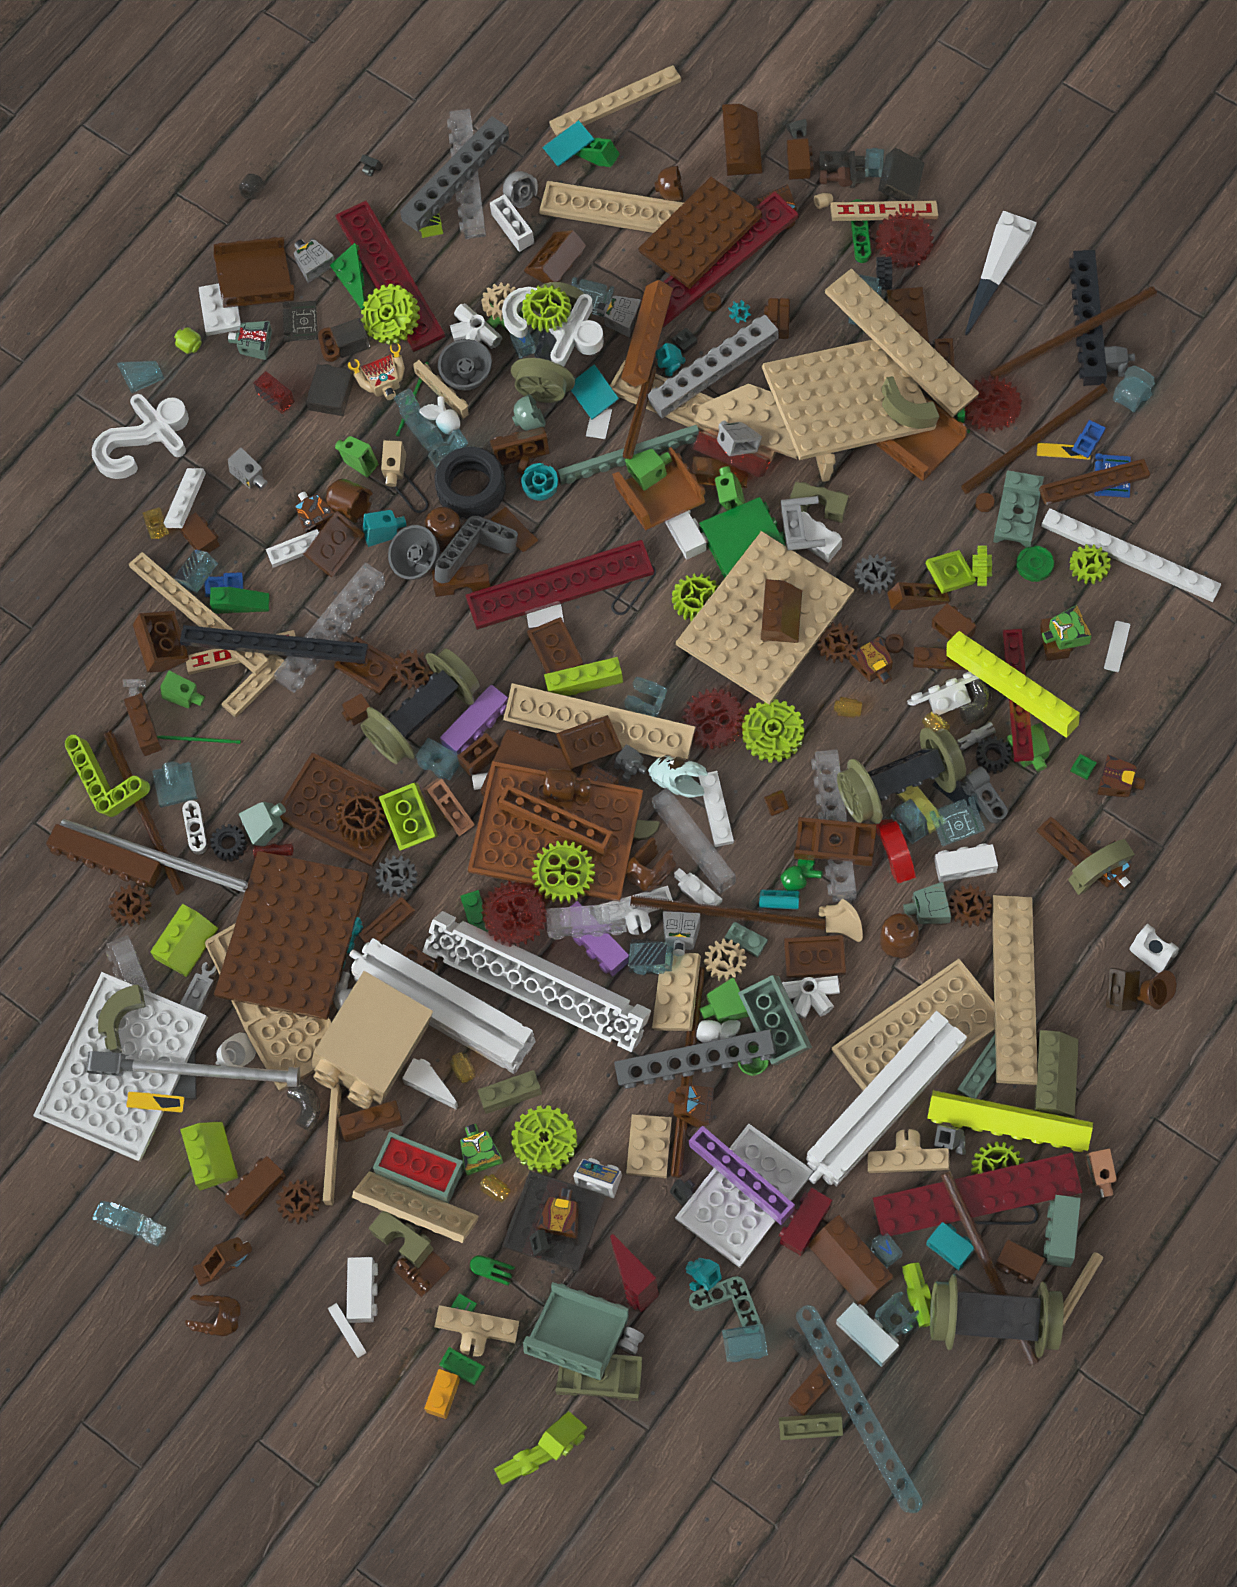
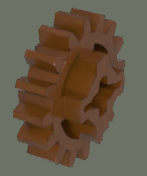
M831 623V628L828 627L817 641V650H821L820 656L826 655V661L832 658L833 663H836L837 659L841 663H843V658L850 660V653L854 652L858 647L857 636H853L854 630L848 631V625L843 628L841 623L837 627H835L834 623Z
M416 649L413 653L407 650L406 655L401 652L399 654L400 659L395 658L394 662L396 664L392 665V669L396 671L392 673V676H397L395 682H401V688L406 685L408 691H410L411 687L417 690L419 685L423 684L425 686V682H429L428 676H432L433 672L429 670L431 667L427 663L426 658H423L424 652L418 655ZM410 659L408 663L401 664L403 661ZM410 667H414V673H411ZM423 676L422 679L414 681L415 678Z
M128 885L127 889L120 887L121 892L115 891L116 897H110L113 903L109 905L110 910H112L110 912L111 916L115 917L114 920L117 923L121 921L122 926L128 923L132 927L133 922L140 925L139 920H146L144 915L151 913L148 909L152 907L149 895L146 894L144 889L140 890L137 885L134 889H132L131 885ZM134 895L140 897L142 900H140L139 898L136 899Z
M969 885L968 889L961 886V892L955 890V896L950 897L951 903H949V908L952 909L950 911L951 916L956 915L954 921L961 920V926L968 923L969 928H971L972 923H975L978 927L980 920L985 923V916H990L991 912L989 910L992 908V904L988 903L990 902V896L985 897L986 891L979 892V886L972 889V885ZM973 901V906L969 908V911H967V906H969Z
M297 1179L294 1185L289 1181L288 1188L282 1186L284 1192L277 1194L281 1200H276V1204L280 1206L277 1209L278 1212H283V1219L289 1217V1223H292L295 1219L297 1224H300L302 1219L307 1223V1217H315L313 1211H319L316 1204H320L321 1201L316 1198L319 1196V1193L314 1191L315 1187L313 1184L308 1187L306 1180L301 1184L300 1180ZM303 1190L307 1191L311 1197L303 1195ZM300 1197L302 1201L299 1202V1205L297 1207L295 1203L298 1202V1199ZM286 1207L292 1208L294 1214L290 1213Z

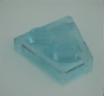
M156 361L117 363L131 393L164 379Z

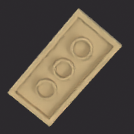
M666 953L665 964L660 965L652 1024L654 1030L692 1031L701 959L699 953H685L683 956Z

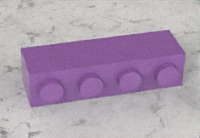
M490 685L476 699L474 704L440 737L442 745L457 757V755L482 737L483 732L487 728H491L500 715L505 714L508 697L493 685Z
M578 901L560 915V925L567 933L570 931L574 935V941L579 946L583 945L587 949V955L592 960L596 959L600 963L599 967L605 974L609 973L613 977L630 962L629 955Z

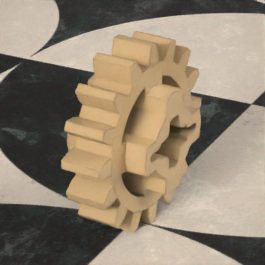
M502 282L498 287L493 284V289L488 287L487 293H483V299H481L483 311H486L487 316L492 315L493 320L499 317L500 321H502L504 300L516 288L512 287L510 289V284L503 286Z
M722 939L721 944L715 941V947L709 945L710 952H705V957L708 959L704 960V965H708L706 967L707 972L712 971V978L717 975L718 981L725 978L727 982L729 977L736 980V974L742 975L741 969H746V964L743 962L747 961V957L743 956L745 954L744 949L739 950V943L734 946L733 940L726 943L725 939ZM717 953V958L712 962L713 956ZM722 956L726 960H729V965L725 961H722ZM739 959L737 966L734 968L733 964Z

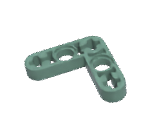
M736 1276L717 1283L709 1291L703 1288L690 1295L689 1303L695 1311H702L732 1300L744 1332L749 1335L759 1332L761 1327L760 1319L747 1285L741 1277ZM734 1282L742 1284L740 1292L743 1296L738 1297L736 1289H731ZM714 1289H721L724 1293L723 1297L720 1299L713 1298L712 1291ZM708 1292L709 1299L711 1300L710 1303L705 1299L702 1301L701 1306H698L697 1303L693 1304L696 1296L702 1299L706 1297L705 1293ZM740 1301H748L750 1308L747 1311H741L738 1307ZM751 1312L754 1313V1315H750L752 1322H757L753 1330L750 1327H746L748 1325L747 1317L742 1318V1316L749 1315Z

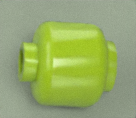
M189 327L183 330L179 329L174 336L176 347L186 354L196 353L202 344V341H200L201 336Z

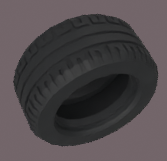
M474 446L453 450L440 461L436 468L434 479L440 504L443 507L454 510L458 517L462 519H468L471 516L485 517L489 515V513H492L499 507L505 496L506 482L502 465L497 457L488 450ZM466 470L481 471L490 479L487 488L474 496L457 494L451 488V484L459 473Z

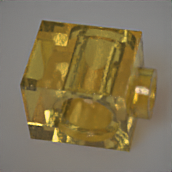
M160 507L142 512L151 539H159L169 534L168 528L164 525L165 518Z

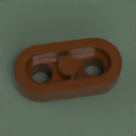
M329 327L323 328L318 334L323 358L328 362L336 361L340 357L336 332Z

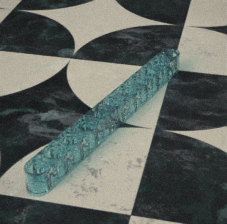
M811 1305L801 1307L796 1313L797 1322L900 1508L906 1513L919 1512L923 1502L818 1311ZM803 1310H808L811 1313L810 1321L804 1320L802 1316ZM815 1328L819 1329L822 1333L820 1340L813 1337L812 1333ZM825 1347L831 1349V1358H826L823 1355ZM835 1366L841 1367V1377L835 1376L833 1372ZM846 1384L850 1385L853 1389L851 1396L844 1393V1386ZM856 1403L863 1406L861 1415L857 1414L854 1410ZM867 1422L872 1423L874 1427L871 1434L865 1431V1424ZM877 1441H881L884 1444V1450L881 1453L875 1448ZM888 1460L894 1462L895 1467L892 1472L886 1468ZM899 1478L905 1482V1488L902 1491L896 1486ZM910 1497L916 1503L915 1508L912 1510L907 1506V1500Z

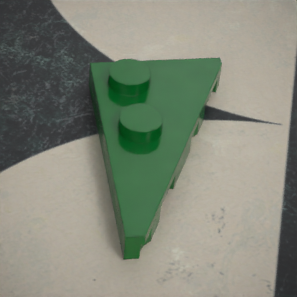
M354 243L330 264V267L361 310H364L365 306L363 303L367 302L363 291L365 285L361 271L362 264L358 256L359 246Z

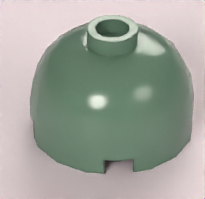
M530 394L516 402L513 409L514 416H512L515 425H520L525 431L545 427L544 425H546L540 408L538 409L535 405L537 402Z

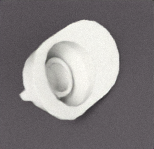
M237 1033L225 1040L217 1050L216 1065L243 1067L251 1062L255 1057L256 1050L250 1042L246 1033Z

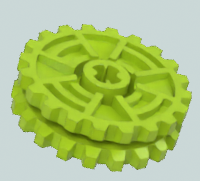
M389 284L388 287L382 285L380 290L374 289V294H369L367 296L369 300L363 303L365 309L361 310V314L364 315L361 319V322L365 324L363 326L364 330L368 331L367 334L382 344L385 342L388 345H392L393 342L399 344L401 339L407 340V335H412L414 333L412 329L414 327L417 328L416 320L420 319V315L417 314L420 310V307L416 305L417 299L412 298L413 295L399 285H396V287L393 284Z
M774 699L770 705L766 702L764 704L757 703L755 709L752 707L749 709L750 714L745 715V722L742 723L743 742H746V749L752 750L751 755H758L759 760L768 759V762L772 763L773 760L782 762V758L789 759L791 758V753L796 754L798 752L797 747L802 746V739H804V721L800 719V712H795L793 705L789 707L786 701L779 703L778 699Z
M548 1105L546 1109L537 1106V1110L529 1109L527 1115L522 1114L520 1116V1122H515L516 1130H513L511 1134L513 1136L512 1146L515 1149L516 1157L521 1160L523 1166L527 1164L529 1170L537 1169L538 1173L547 1170L548 1173H552L554 1168L557 1170L562 1169L561 1165L563 1163L567 1165L569 1157H574V1148H577L578 1145L576 1129L573 1121L569 1120V1116L566 1113L562 1114L561 1109L556 1108L552 1110L551 1106ZM546 1136H547V1137H548V1141L545 1142V1141L543 1140V1142H542V1141H541V1138H542V1137H545V1139H546Z

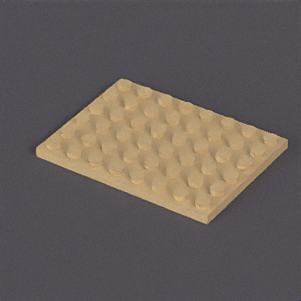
M874 340L767 362L762 365L763 372L799 460L930 431L936 428V425L924 429L910 428L896 422L887 414L882 406L885 398L882 393V386L886 377H894L900 394L907 401L915 404L927 402L919 384Z
M761 531L678 638L676 645L770 705L853 595L855 589L794 551L788 550L786 546ZM766 579L784 580L802 590L798 643L761 640Z

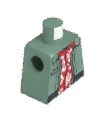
M270 322L241 323L239 333L229 332L228 342L237 344L238 351L242 355L267 360L272 334Z

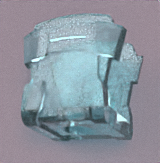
M1132 366L1127 368L1124 380L1117 385L1113 400L1135 413L1138 410L1139 404L1148 400L1153 395L1151 388L1155 385V378L1147 371Z
M636 677L633 681V688L638 690V692L647 693L658 699L653 706L633 695H628L624 701L625 707L635 713L640 712L657 718L667 689L656 682Z
M903 1292L895 1293L875 1313V1318L883 1325L884 1329L896 1338L902 1333L906 1335L914 1327L912 1324L916 1321L915 1318L919 1314L918 1310L910 1314L900 1303L899 1300L903 1296ZM893 1314L901 1316L902 1322L899 1325L891 1323L890 1317Z

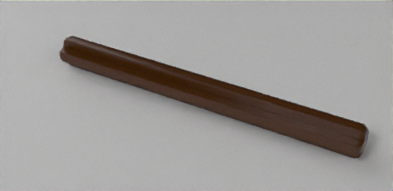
M651 367L648 382L643 383L640 389L623 451V458L630 460L633 458L649 400L648 394L651 392L656 374L655 367Z

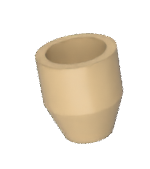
M821 193L814 196V203L817 209L825 208L833 202V196L830 193Z

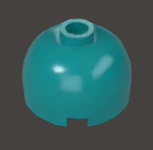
M543 463L532 464L526 468L521 478L525 494L533 500H547L557 491V473L553 467L545 466Z

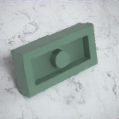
M737 922L732 924L724 937L728 942L733 940L734 945L739 943L741 949L757 958L768 942V939Z

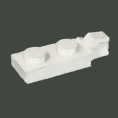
M680 868L674 873V877L680 882L678 886L681 888V891L696 904L701 903L702 905L703 903V905L717 906L722 902L721 897L692 873L686 874Z

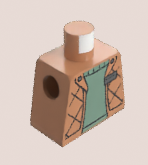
M1110 1149L1095 1151L1085 1155L1092 1186H1099L1102 1198L1113 1196L1111 1184L1117 1180ZM1100 1172L1105 1174V1179L1100 1177Z

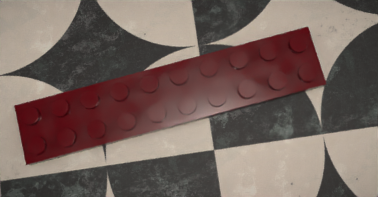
M773 192L756 206L763 216L690 289L673 276L667 278L664 283L673 289L662 328L799 218L798 213L782 197Z
M367 200L336 214V220L350 244L356 243L359 246V260L375 287L380 290L382 285L386 287L389 284H393L395 287L399 285L413 295L412 298L417 299L416 305L420 307L417 314L420 315V319L416 320L417 328L414 327L412 329L414 333L407 335V342L412 351H418L445 338L444 331Z
M642 540L475 591L465 596L476 629L478 630L654 575V571Z
M1073 1152L953 1180L956 1181L955 1183L957 1184L955 1186L958 1185L956 1188L960 1190L958 1193H961L963 1202L967 1204L965 1207L969 1209L967 1212L970 1211L969 1214H971L972 1218L1053 1200L1055 1195L1071 1196L1082 1193ZM940 1182L874 1197L873 1202L882 1238L938 1226L942 1222L946 1224L960 1221L961 1217H959V1212L955 1208L956 1205L952 1203V1198L948 1194L949 1191L945 1187L946 1184Z

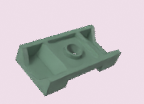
M1007 470L993 542L1011 540L1020 542L1025 547L1031 546L1041 494L1039 488L1043 484V476ZM1015 508H1021L1023 510V513L1016 514L1013 510Z

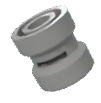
M626 1327L624 1330L625 1336L619 1340L617 1346L630 1354L636 1355L638 1343L642 1342L645 1336L631 1327Z

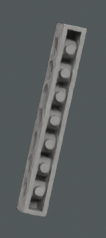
M766 315L756 318L752 324L746 328H741L736 335L725 339L720 346L712 348L707 355L696 359L691 366L683 368L678 375L668 378L659 388L652 389L648 394L649 404L661 418H664L777 340L778 329ZM681 384H687L685 387L679 386ZM672 394V396L666 397L665 395Z

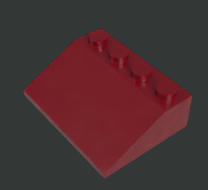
M612 1234L610 1236L626 1299L628 1300L627 1303L633 1310L638 1309L642 1312L659 1296L656 1277Z

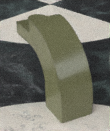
M886 377L882 386V393L885 396L882 406L887 414L896 422L910 428L924 429L934 427L939 419V414L933 401L922 404L907 401L900 394L894 377Z
M1121 839L1105 846L1082 861L1072 870L1073 874L1068 880L1078 895L1083 894L1097 879L1107 872L1125 865L1135 854L1126 840Z
M138 984L117 991L107 1000L100 1012L98 1033L103 1037L107 1036L105 1038V1045L112 1053L122 1052L119 1037V1024L122 1018L130 1011L146 1007L143 988Z

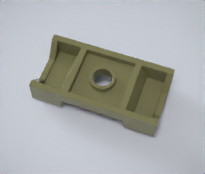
M612 1354L602 1380H596L559 1366L556 1394L612 1397L619 1400L639 1401L643 1359L639 1356Z

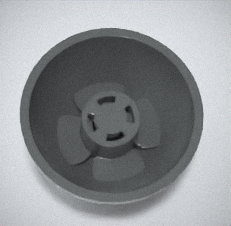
M471 339L452 342L444 348L438 360V369L441 377L448 385L458 390H472L482 385L488 378L492 366L488 349L480 342Z
M419 525L408 526L400 530L391 541L388 551L391 569L399 577L408 580H417L429 575L435 569L436 561L440 557V547L436 537L430 530Z

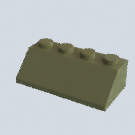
M1040 1030L1037 1047L1038 1075L1037 1085H1035L1034 1111L1064 1117H1075L1078 1059L1077 1038L1058 1031Z

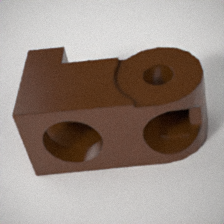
M408 944L401 953V955L431 972H434L438 966L433 959L411 944Z

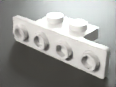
M969 671L964 673L963 677L958 680L956 678L947 680L946 684L941 687L939 685L930 687L928 689L929 692L913 694L911 696L912 699L907 700V702L913 706L929 699L934 716H938L970 703L971 700L965 684L979 678Z

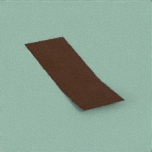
M506 507L490 518L493 522L511 528L518 533L516 546L522 552H525L538 541Z

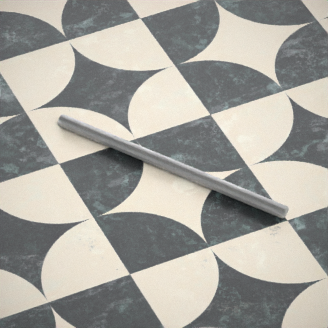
M63 819L60 823L64 827L242 892H245L248 887V883L244 880L66 819Z

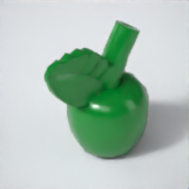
M799 859L798 866H791L781 874L782 884L787 891H798L806 887V878L823 877V871L813 870L815 859L814 861Z

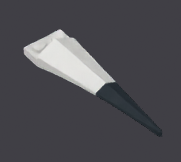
M1006 211L1002 212L994 231L965 335L969 334L992 295L1030 241L1037 222Z

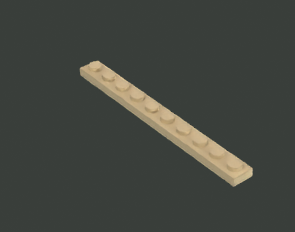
M143 552L129 563L132 570L199 627L233 630ZM227 650L255 675L270 663L269 659L262 653Z

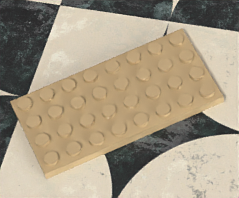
M957 959L832 1047V1051L864 1091L936 1011L945 1017L949 1024L967 1036L964 1046L951 1061L956 1059L995 1031L994 1002L961 960Z

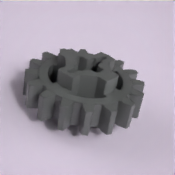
M876 554L875 558L869 555L868 560L862 558L861 563H857V569H855L854 573L856 575L855 582H859V588L864 587L865 593L871 590L872 595L874 591L881 594V589L888 591V585H893L895 568L891 567V561L885 562V556L879 559L878 554Z
M393 855L390 861L388 858H385L386 863H379L381 869H376V874L379 875L375 877L376 882H379L377 884L378 888L382 889L384 894L389 891L390 897H393L394 893L401 897L402 892L407 895V889L413 890L412 883H417L415 877L418 874L415 871V865H410V859L404 861L403 856L396 859L395 855ZM407 870H408V872H409V878H408V879H407L406 876H405V875L407 874V872H406ZM385 874H386L387 877H388V878L386 879V882L384 881V875H385Z

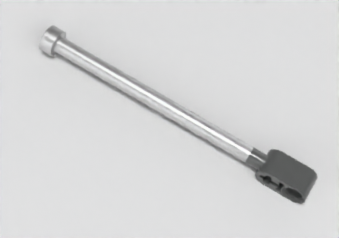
M98 1051L88 1052L86 1072L91 1074L122 1076L124 1071L287 1082L288 1087H299L301 1076L300 1067H289L288 1070L134 1060L125 1059V1054Z

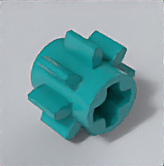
M743 300L740 303L733 301L734 305L728 308L732 312L729 317L731 319L735 318L736 323H739L740 320L746 322V318L751 316L748 312L750 306L748 304L744 305Z

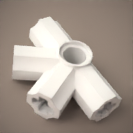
M465 303L460 304L456 308L454 315L461 322L450 325L454 341L464 338L480 343L483 341L491 349L496 348L500 344L502 336L486 323L481 315L475 313Z
M838 976L814 979L807 977L799 981L782 983L789 999H795L792 1005L797 1016L806 1019L811 1005L820 1017L829 1013L834 1005L826 995L840 993ZM809 984L814 985L813 991L806 992L804 990L805 986Z

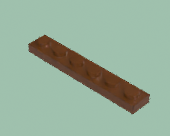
M1145 459L1042 485L1039 491L1044 504L1049 505L1147 479L1150 477V472Z

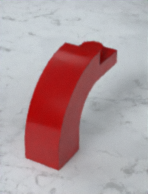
M892 818L882 820L879 824H876V833L886 850L894 879L897 883H902L916 878L910 852L897 821H893Z

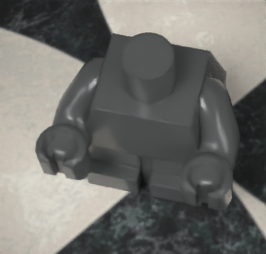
M1105 347L1107 372L1118 370V377H1125L1128 361H1135V353L1127 354V348Z
M627 744L616 757L614 768L624 770L625 773L622 776V780L625 782H629L631 775H636L638 771L645 774L648 769L642 765L644 758L637 750Z
M938 1125L934 1143L935 1148L954 1150L957 1146L955 1152L964 1155L966 1153L964 1131L947 1125Z

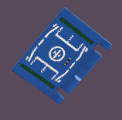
M1098 453L1095 455V459L1103 460V462H1095V471L1129 463L1131 457L1102 455ZM1130 483L1094 492V495L1129 498Z

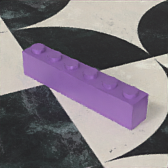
M704 1126L689 1140V1146L780 1225L794 1212L795 1204Z

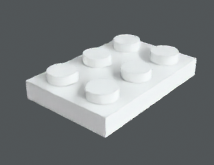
M219 283L199 287L206 335L210 336L239 330L241 321L238 306L223 308Z

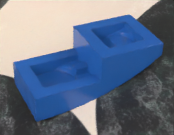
M1089 420L1074 444L1072 451L1089 458L1106 428Z
M223 573V577H204L205 597H210L211 587L243 589L242 573Z

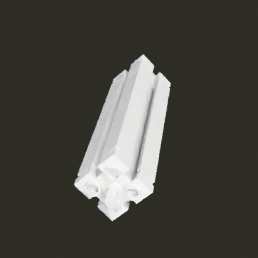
M374 938L363 947L362 952L364 955L354 949L350 952L349 956L355 959L351 971L355 976L356 982L363 971H366L433 1011L429 1023L430 1026L502 1068H506L514 1075L522 1064L523 1058L529 1053L536 1042L533 1037V1030L522 1026L521 1023L386 945L380 944Z
M936 1011L808 1151L807 1165L815 1171L809 1177V1180L815 1184L824 1175L822 1178L829 1185L834 1184L837 1187L843 1178L849 1174L952 1060L956 1053L962 1049L967 1036L949 1024V1021Z

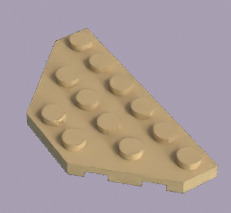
M746 384L700 405L694 420L695 424L719 432L718 426L724 420L728 423L742 422L762 436L759 446L797 459L798 455L771 391Z

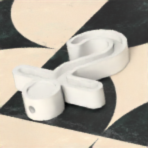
M518 288L511 292L504 300L502 307L504 325L511 334L518 338H523L528 334L526 320L518 315L523 306L522 302L526 299V294H531V289L536 291L537 288ZM583 294L579 296L570 317H568L567 323H563L562 328L556 326V331L552 328L549 329L557 340L551 352V361L563 367L574 346L579 352L586 355L595 354L603 347L604 339L601 326L595 321L588 320L593 309L592 298L589 295Z
M136 394L132 396L130 400L131 405L144 423L139 426L110 428L96 438L92 447V458L99 471L106 477L114 479L127 478L137 472L138 468L132 456L128 455L120 459H111L109 457L111 451L117 447L149 445L153 442L161 441L175 457L183 456L186 448L181 438L175 433V431L183 429L189 420L187 410L182 401L177 398H167L158 405L156 411L142 395Z

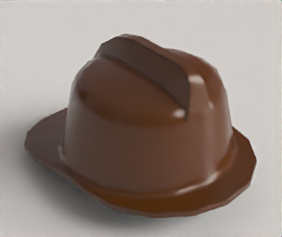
M1163 970L1155 977L1145 980L1141 984L1140 994L1137 996V999L1142 1000L1146 1005H1150L1156 1010L1161 1009L1175 995L1177 983L1174 974L1168 970Z

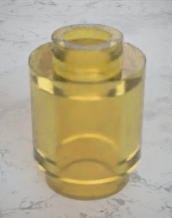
M839 697V700H835L834 711L837 712V716L860 717L862 702L858 701V699Z
M930 712L922 720L924 728L928 727L934 732L946 729L950 733V725L937 713Z
M459 1052L451 1057L452 1060L449 1063L461 1083H466L476 1077L475 1069L467 1054Z
M493 1174L490 1176L486 1175L480 1182V1186H482L481 1191L493 1200L500 1201L501 1203L511 1191L506 1183Z

